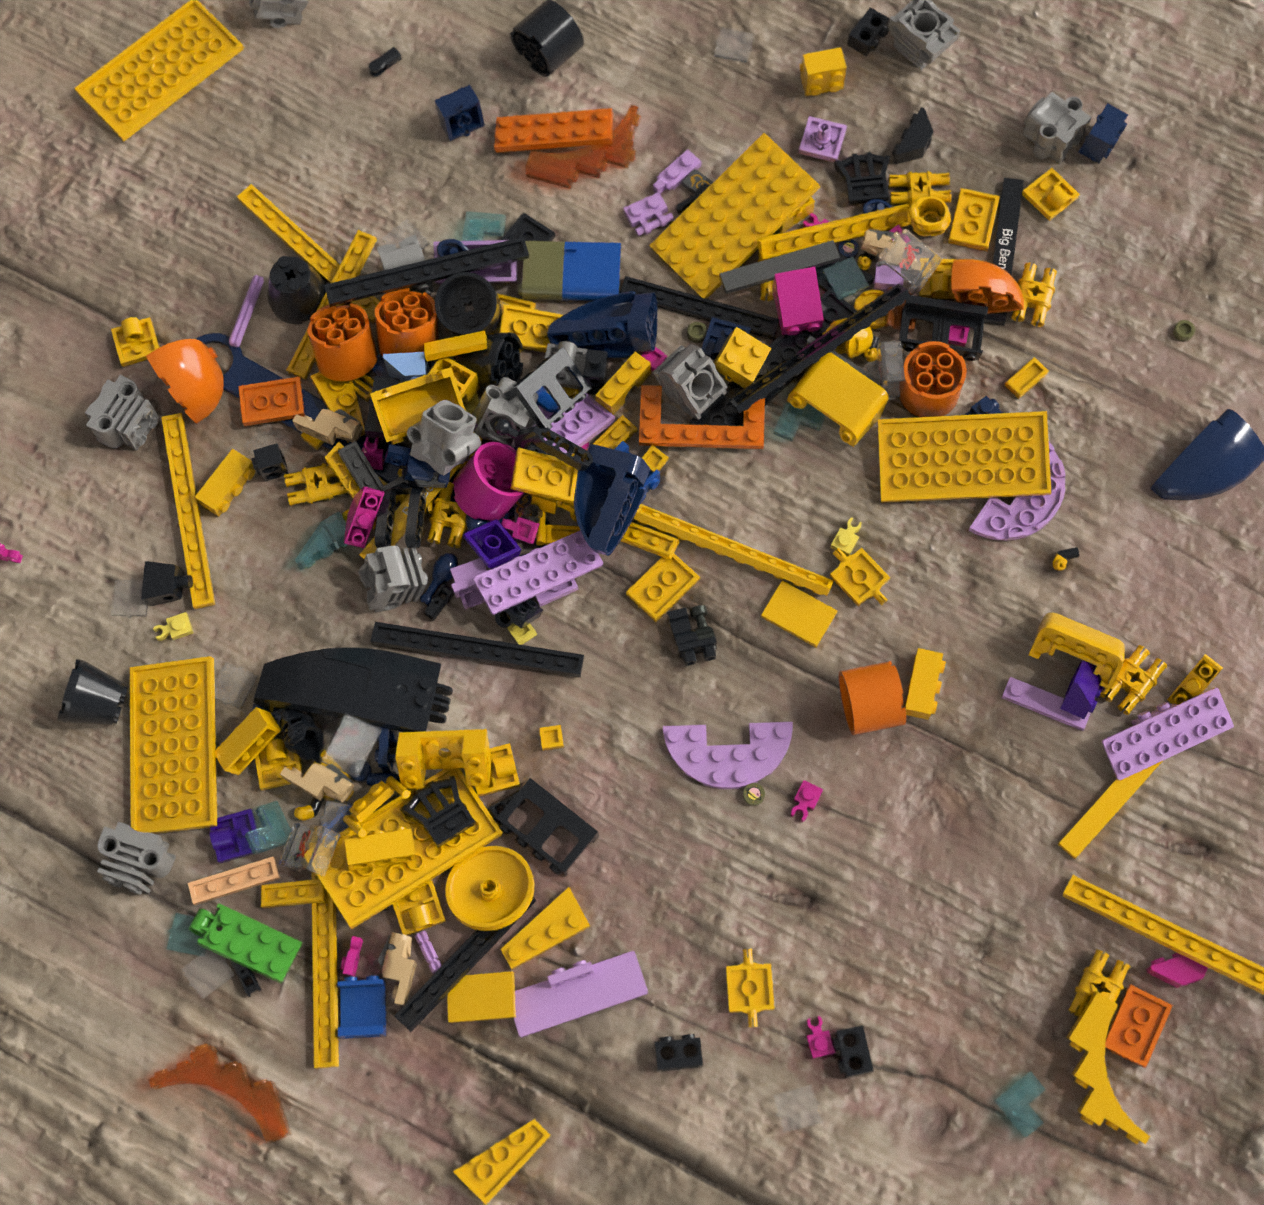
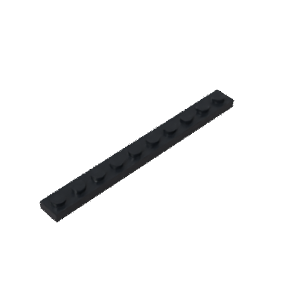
M524 237L326 284L324 287L331 307L446 279L461 272H474L528 259L529 253Z
M900 284L895 285L728 399L731 406L739 413L748 410L752 404L765 398L774 389L783 386L787 380L799 375L809 365L818 362L822 356L834 351L844 341L852 339L856 333L868 328L872 322L884 317L894 307L903 304L910 297L908 290Z
M375 622L371 636V644L580 678L584 663V655L381 622Z

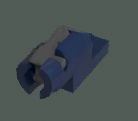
M395 445L388 446L385 462L395 466H405L404 479L416 482L418 487H447L450 472L444 476L436 472L427 462L411 456V448Z

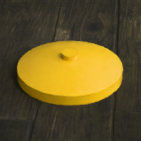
M502 846L482 847L454 865L446 882V900L453 915L465 926L481 931L501 929L518 920L529 907L534 894V877L526 860L516 851Z

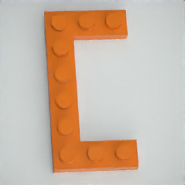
M641 385L639 446L764 449L765 398L758 400L748 410L744 411L743 426L661 424L662 386Z

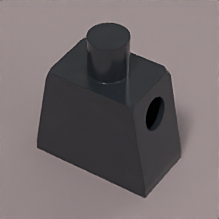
M587 350L584 378L591 386V389L586 392L589 395H596L606 384L609 364L608 352ZM593 379L599 381L598 383H592Z
M145 561L141 600L149 606L180 600L183 588H192V576H184V571L177 565Z

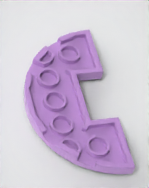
M1050 442L1051 495L1015 497L1010 506L998 498H989L970 526L969 531L993 540H1017L1038 532L1053 519L1064 498L1066 475L1062 460L1059 459L1054 451L1055 448Z
M793 722L749 723L750 744L707 746L706 725L663 726V735L669 754L687 776L712 788L740 789L748 784L758 783V781L770 775L779 766L791 742Z

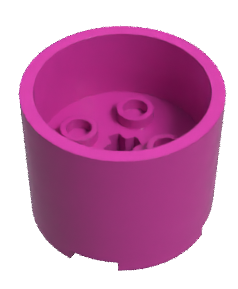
M500 442L485 443L476 450L453 480L456 494L454 499L468 516L474 519L490 520V522L496 519L500 520L525 493L511 489L516 450Z

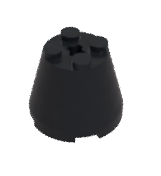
M281 256L270 271L267 292L268 303L275 316L280 320L290 324H303L304 321L310 320V317L317 311L326 293L324 287L326 283L322 276L304 260L293 256Z
M508 332L486 335L487 349L460 354L453 359V361L475 372L478 377L479 386L485 389L489 385L498 386L503 377L518 382L521 379L524 364L520 362V350L523 348L522 343L516 334Z
M76 659L75 669H72L57 721L73 724H117L122 709L118 705L119 703H124L128 687L124 686L125 683L92 664Z

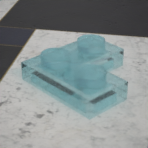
M466 211L462 241H483L484 235L504 236L506 215Z
M786 402L773 434L793 441L800 424L820 431L826 415L810 404H807L803 409H798L789 402Z
M278 801L257 807L255 811L263 827L249 831L245 835L253 855L292 843L293 839L295 840Z
M1031 1071L995 1100L1024 1138L1028 1137L1043 1124V1121L1030 1107L1029 1103L1046 1089Z

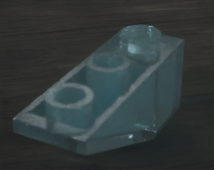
M340 512L323 520L295 559L300 570L312 567L317 560L322 557L327 558L333 554L334 550L348 545L344 544L346 521Z

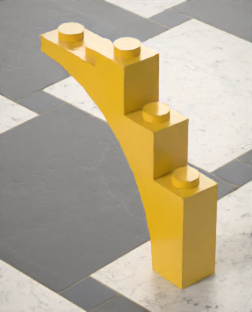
M1095 991L1066 1037L1071 1041L1069 1045L1079 1052H1082L1083 1049L1086 1050L1072 1072V1075L1077 1077L1076 1083L1085 1089L1091 1086L1077 1111L1082 1114L1080 1119L1091 1126L1094 1122L1100 1126L1106 1118V1125L1116 1131L1119 1128L1127 1132L1125 1137L1135 1144H1138L1139 1141L1146 1144L1150 1136L1135 1125L1123 1111L1112 1091L1107 1076L1105 1063L1106 1036L1110 1021L1118 1004Z

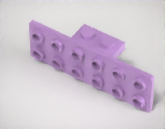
M580 530L474 577L473 582L491 614L495 615L602 567L603 561L599 554L588 546Z
M1212 688L1178 705L1169 704V702L1161 703L1152 712L1145 711L1138 714V718L1131 721L1133 726L1103 739L1101 742L1118 780L1125 779L1233 728V722L1219 689Z
M631 951L593 965L591 962L586 963L585 960L574 963L571 969L559 968L552 971V975L548 976L549 980L515 991L516 1018H514L519 1036L525 1037L647 995L648 990L635 952Z

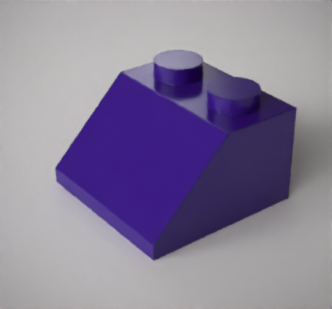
M497 519L463 534L465 540L485 565L491 569L510 562L515 557H518L522 550Z
M1081 660L1070 681L1060 709L1082 719H1085L1088 712L1093 713L1098 702L1094 698H1098L1103 689V686H1100L1101 676L1093 674L1096 665Z

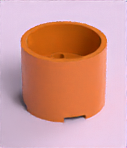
M410 288L388 292L381 297V301L375 308L378 349L382 357L383 354L424 352V343L439 340L435 301L429 294L425 292L422 294L410 291Z
M352 303L349 306L335 305L330 307V305H327L317 310L310 317L311 322L309 323L307 333L318 370L324 377L334 381H350L364 376L375 366L378 357L368 315L363 308Z
M938 341L925 342L918 345L906 357L898 386V393L902 404L910 413L918 417L945 416L956 406L966 378L967 369L963 357L950 348V345Z
M891 661L839 671V687L843 710L852 735L906 724V709L901 708L903 706L902 685L896 666H892Z

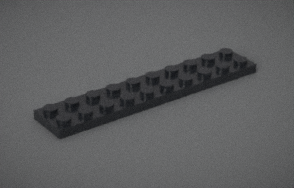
M830 288L820 297L824 318L822 328L813 332L808 330L800 331L796 335L781 334L768 346L772 349L753 382L802 350L810 336L818 339L831 323L839 319L849 318L857 310ZM793 376L783 386L771 391L765 397V406L797 376ZM731 381L727 385V393L719 396L700 415L701 418L699 420L694 417L691 418L689 425L743 426L744 411L740 413L736 411L728 399L744 388Z

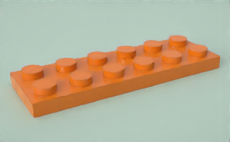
M612 108L497 117L494 142L495 152L612 144L613 110Z

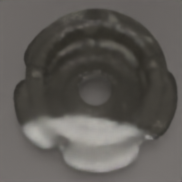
M529 504L522 510L523 518L536 523L543 516L542 510L535 504Z

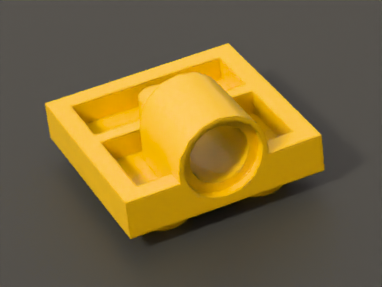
M1053 168L1049 169L1022 192V195L1049 221L1078 199L1080 195Z
M919 258L918 263H921L918 275L920 274V297L955 299L952 292L951 278L953 261L956 259L930 260Z
M135 317L126 318L121 322V326L111 329L122 367L148 360L146 355L160 348L150 317L142 320Z
M283 739L272 740L255 758L261 791L291 784L280 775L284 767L289 770L295 768L303 773L300 756L290 752L285 747Z
M510 743L490 748L492 760L490 783L487 786H475L478 797L520 787Z
M432 879L393 903L403 935L408 936L446 922Z

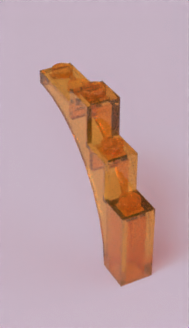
M630 105L624 119L612 131V144L591 145L577 151L565 153H544L531 150L525 166L526 177L571 189L573 183H577L579 173L600 179L602 172H606L608 163L629 168L630 162H634L637 152L634 150L633 140L635 137V126L638 127L641 121L638 106Z
M207 1043L195 1047V1051L189 1053L191 1063H189V1060L176 1064L175 1069L157 1071L154 1073L155 1077L148 1079L150 1087L156 1090L171 1085L190 1083L208 1085L220 1089L236 1098L251 1113L258 1123L266 1142L272 1143L292 1135L276 1083L263 1079L255 1082V1087H252L245 1064H238V1061L226 1064L224 1066L225 1069H222L216 1047L208 1046Z

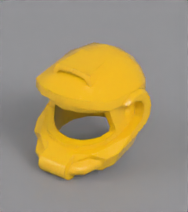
M935 196L920 197L908 209L911 226L914 232L922 237L943 234L951 222V215L947 205Z
M847 318L839 319L831 323V325L826 329V331L823 332V335L835 326H837L838 324H840L841 322H843L844 320H846ZM870 326L856 333L852 339L844 341L834 351L838 354L846 353L849 358L858 357L865 353L871 347L873 332Z

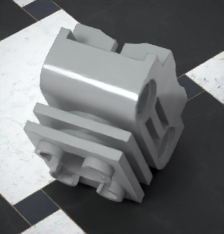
M912 0L889 20V31L896 38L893 47L920 70L931 64L958 39L960 30L953 25L954 19L941 11L931 0Z
M416 235L407 237L399 242L400 248H396L395 244L377 247L383 270L425 261ZM432 282L409 287L410 291L422 294L425 292L431 295L434 292Z
M693 344L688 345L686 348L681 345L653 371L654 376L662 386L670 402L679 404L685 413L698 420L701 418L700 415L719 396L727 393L726 389L728 387L717 372L711 358L706 356L700 347Z
M122 375L117 378L115 383L107 379L99 397L90 404L85 412L90 419L86 426L91 428L98 442L110 448H118L125 442L127 446H132L133 449L138 450L146 442L148 433L156 427L159 419L153 406L143 397L137 385Z
M398 546L377 548L375 553L366 554L364 558L365 563L358 571L360 580L365 588H371L367 591V604L369 610L374 609L375 613L397 608L404 600L405 603H410L411 599H413V602H417L428 584L427 574L423 572L421 566L422 558L420 553H417L416 548H410L409 552L407 547L403 548L402 551H400Z
M118 822L115 830L104 827L97 845L100 853L112 861L109 862L103 859L101 861V864L110 871L98 868L97 872L103 876L102 880L107 881L112 886L121 888L123 885V887L129 888L130 892L141 895L142 892L149 894L151 889L142 884V882L153 886L154 881L145 874L157 878L165 877L171 871L176 855L167 853L170 844L162 841L159 835L150 832H139L132 829L129 825Z

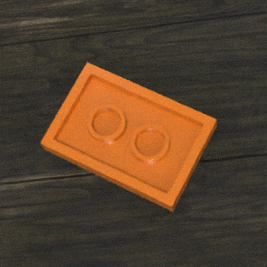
M300 377L238 386L242 423L244 426L294 419L296 414L302 417L305 416Z
M1130 984L1106 1036L1105 1049L1146 1068L1173 1005Z

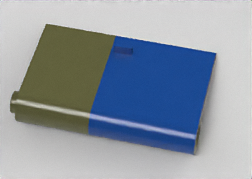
M525 241L529 258L524 259L522 283L518 284V295H521L523 300L594 301L620 293L621 243Z

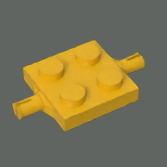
M840 548L833 552V555L841 563L838 568L830 573V577L858 607L872 597L881 606L888 601L880 592V589L890 581V577L863 548L849 556H846Z
M743 949L744 963L737 966H726L729 1013L742 1012L748 1014V1027L752 1028V1018L754 1027H758L757 1013L775 1009L771 964L753 962L752 949H748V958L747 949Z

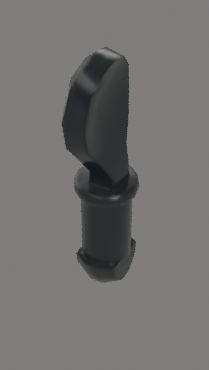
M704 184L697 188L694 196L690 195L689 198L677 204L676 211L679 213L684 212L710 185Z

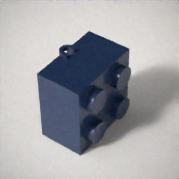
M471 85L459 88L450 94L434 100L440 125L449 141L463 135L466 137L470 136L472 131L485 126L480 101Z
M1107 103L1102 113L1097 116V121L1089 135L1085 136V142L1078 153L1098 164L1103 157L1107 159L1127 126V123L1124 121L1128 114Z

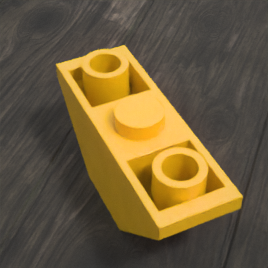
M1205 654L1167 700L1171 704L1178 705L1200 695L1223 667Z

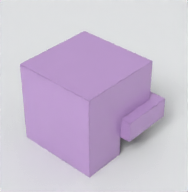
M481 558L451 568L450 571L455 582L451 585L456 598H461L464 609L466 610L484 603L481 594L473 582L474 577L487 572L485 563Z

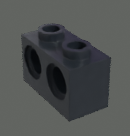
M870 7L849 33L847 46L867 57L871 51L874 52L876 50L879 40L887 36L890 18Z
M278 443L253 450L255 457L251 459L254 469L257 470L258 476L264 478L265 482L284 477V474H289L285 457Z
M863 1025L836 1031L832 1042L834 1050L839 1051L841 1060H837L840 1074H844L845 1079L873 1073L874 1069ZM844 1036H852L855 1039V1046L847 1047L843 1042ZM849 1059H858L861 1063L860 1069H851L848 1064Z
M695 1034L682 1035V1039L673 1040L672 1036L660 1037L659 1042H655L658 1072L703 1067L700 1037L695 1038ZM692 1045L696 1048L697 1053L693 1057H687L683 1052L684 1048ZM664 1048H671L673 1050L674 1056L671 1059L666 1060L662 1058L661 1051Z

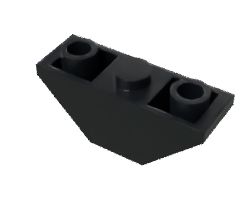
M923 107L920 108L918 113L913 114L909 129H904L901 143H897L892 151L894 155L893 163L896 165L923 158L932 142L934 131Z

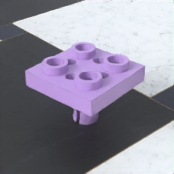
M809 116L798 154L831 162L837 161L847 125Z

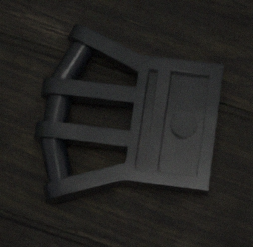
M865 152L863 155L853 153L852 156L841 161H834L836 171L840 173L846 183L849 205L863 204L873 199L889 201L886 171L890 160L889 155L880 156L871 154V152ZM866 162L869 176L861 177L859 163ZM873 162L883 164L880 175H875ZM851 164L854 168V178H851L845 167Z
M455 775L449 776V779L431 781L424 789L416 790L408 804L403 805L400 809L405 815L423 825L438 848L475 825V820L459 798ZM451 787L454 798L452 804L448 803L441 793V789ZM432 793L444 808L436 813L426 798ZM419 802L423 804L431 816L430 818L426 819L414 810Z

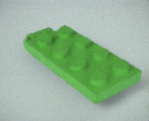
M220 903L216 907L218 910L215 915L202 908L198 910L188 929L193 934L202 937L197 941L199 946L282 984L302 947L301 941Z

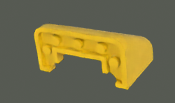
M830 352L810 366L789 394L787 402L798 409L805 408L807 404L813 406L839 424L840 438L845 443L854 447L880 419L889 396L881 386Z
M451 367L370 393L386 442L391 441L392 445L404 441L403 437L407 436L408 428L421 421L422 413L442 400L451 401L465 409Z
M1052 612L1047 613L1043 617L1029 652V656L1039 659L1043 653H1049L1048 655L1053 656L1055 650L1058 649L1094 664L1096 668L1093 674L1101 676L1100 686L1111 689L1124 662L1125 646L1121 640Z

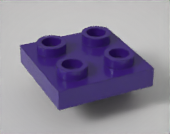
M251 808L217 818V826L210 827V839L219 864L262 852L254 813Z

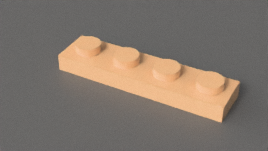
M269 857L189 882L188 886L193 904L198 905L278 880L280 876L275 858Z

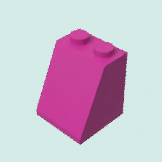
M815 267L774 274L772 292L782 335H796L800 331L808 330L813 332L822 328L824 318Z

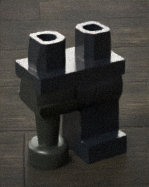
M698 605L689 610L691 617L696 619L697 628L692 630L686 607L667 612L668 622L679 658L682 657L686 666L696 664L695 654L702 652L705 661L716 659L717 641L713 629L707 625L705 620L707 615L705 605Z

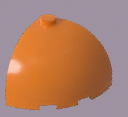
M956 259L953 261L952 292L957 302L988 307L987 314L1024 310L1022 291L1015 279L1004 269L995 264L976 259Z
M183 339L168 343L146 355L158 377L167 386H170L167 389L177 403L186 408L184 412L196 424L213 412L221 399L224 379L221 368L215 359L218 356L212 347L208 348L203 342L196 339Z

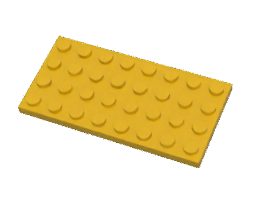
M190 0L74 89L123 141H126L244 50V47L198 0Z
M763 133L649 246L700 297L707 299L722 285L719 274L739 268L758 249L757 239L772 236L820 188V185L770 137Z
M1047 411L878 419L881 503L1051 495Z
M208 656L130 667L131 828L139 832L160 834L216 827L217 783L214 658Z
M443 769L425 780L424 788H412L409 790V798L405 799L399 796L373 812L362 823H359L366 830V836L371 835L375 831L393 832L394 829L399 827L411 829L416 861L349 871L344 839H349L350 836L356 835L350 827L304 855L351 930L503 835V832L472 786H467L466 778L460 769ZM455 775L459 798L475 820V825L438 848L423 825L405 815L400 809L403 805L408 804L416 790L424 789L431 781L449 779V776ZM451 787L440 790L448 803L452 804L454 798ZM433 793L426 797L436 813L444 809ZM419 802L414 810L426 819L430 818L431 816L423 804Z

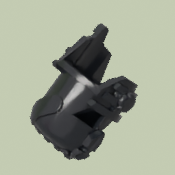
M283 709L280 727L285 747L307 762L315 760L318 764H321V753L325 749L324 733L315 725L312 713Z

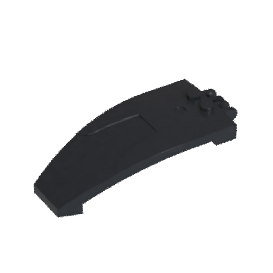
M326 648L298 653L265 663L253 703L272 713L274 707L352 720L400 732H424L427 730L428 721L441 724L446 722L447 716L444 713L449 711L448 705L451 699L448 696L452 695L453 689L450 686L437 683L441 663L378 649Z

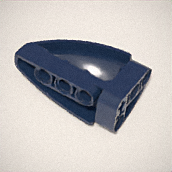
M634 291L606 296L584 304L563 315L549 326L547 332L549 342L559 345L562 341L574 343L577 348L606 351L610 358H630L634 352H654L658 325L655 293L635 294Z
M1227 409L1190 443L1155 481L1151 490L1160 498L1166 500H1197L1219 495L1245 481L1264 462V445L1254 430L1240 415L1231 409Z
M590 444L587 451L591 453L593 462L587 470H578L573 501L578 526L588 546L596 553L609 556L623 538L642 502L645 491L638 487H644L651 469L637 455Z

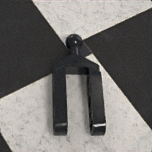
M498 419L494 423V430L498 435L507 434L515 439L516 450L523 448L551 455L580 471L587 470L593 462L590 452L550 429H540L537 426L517 431L510 427V423L506 419ZM559 447L564 448L567 453L562 452Z
M400 465L402 476L383 486L384 496L378 510L375 530L376 548L391 546L396 495L410 494L405 543L407 548H419L421 546L426 507V488L418 487L416 482L404 479L405 466Z

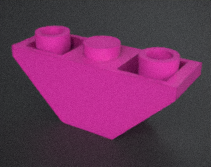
M363 487L354 496L347 515L344 544L365 548L382 502L384 491Z
M1179 953L1172 954L1173 959L1165 961L1164 957L1151 961L1152 966L1146 969L1148 974L1179 988L1203 979L1208 967Z

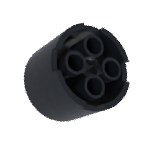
M545 0L514 26L512 28L513 31L510 33L511 41L520 56L523 54L525 59L531 63L530 68L544 77H548L584 46L583 35L575 20L561 5L553 0Z
M471 272L454 274L440 285L436 293L435 310L437 316L454 336L485 331L486 335H490L497 328L502 314L501 302L491 284L482 276ZM472 305L474 311H467L466 306Z

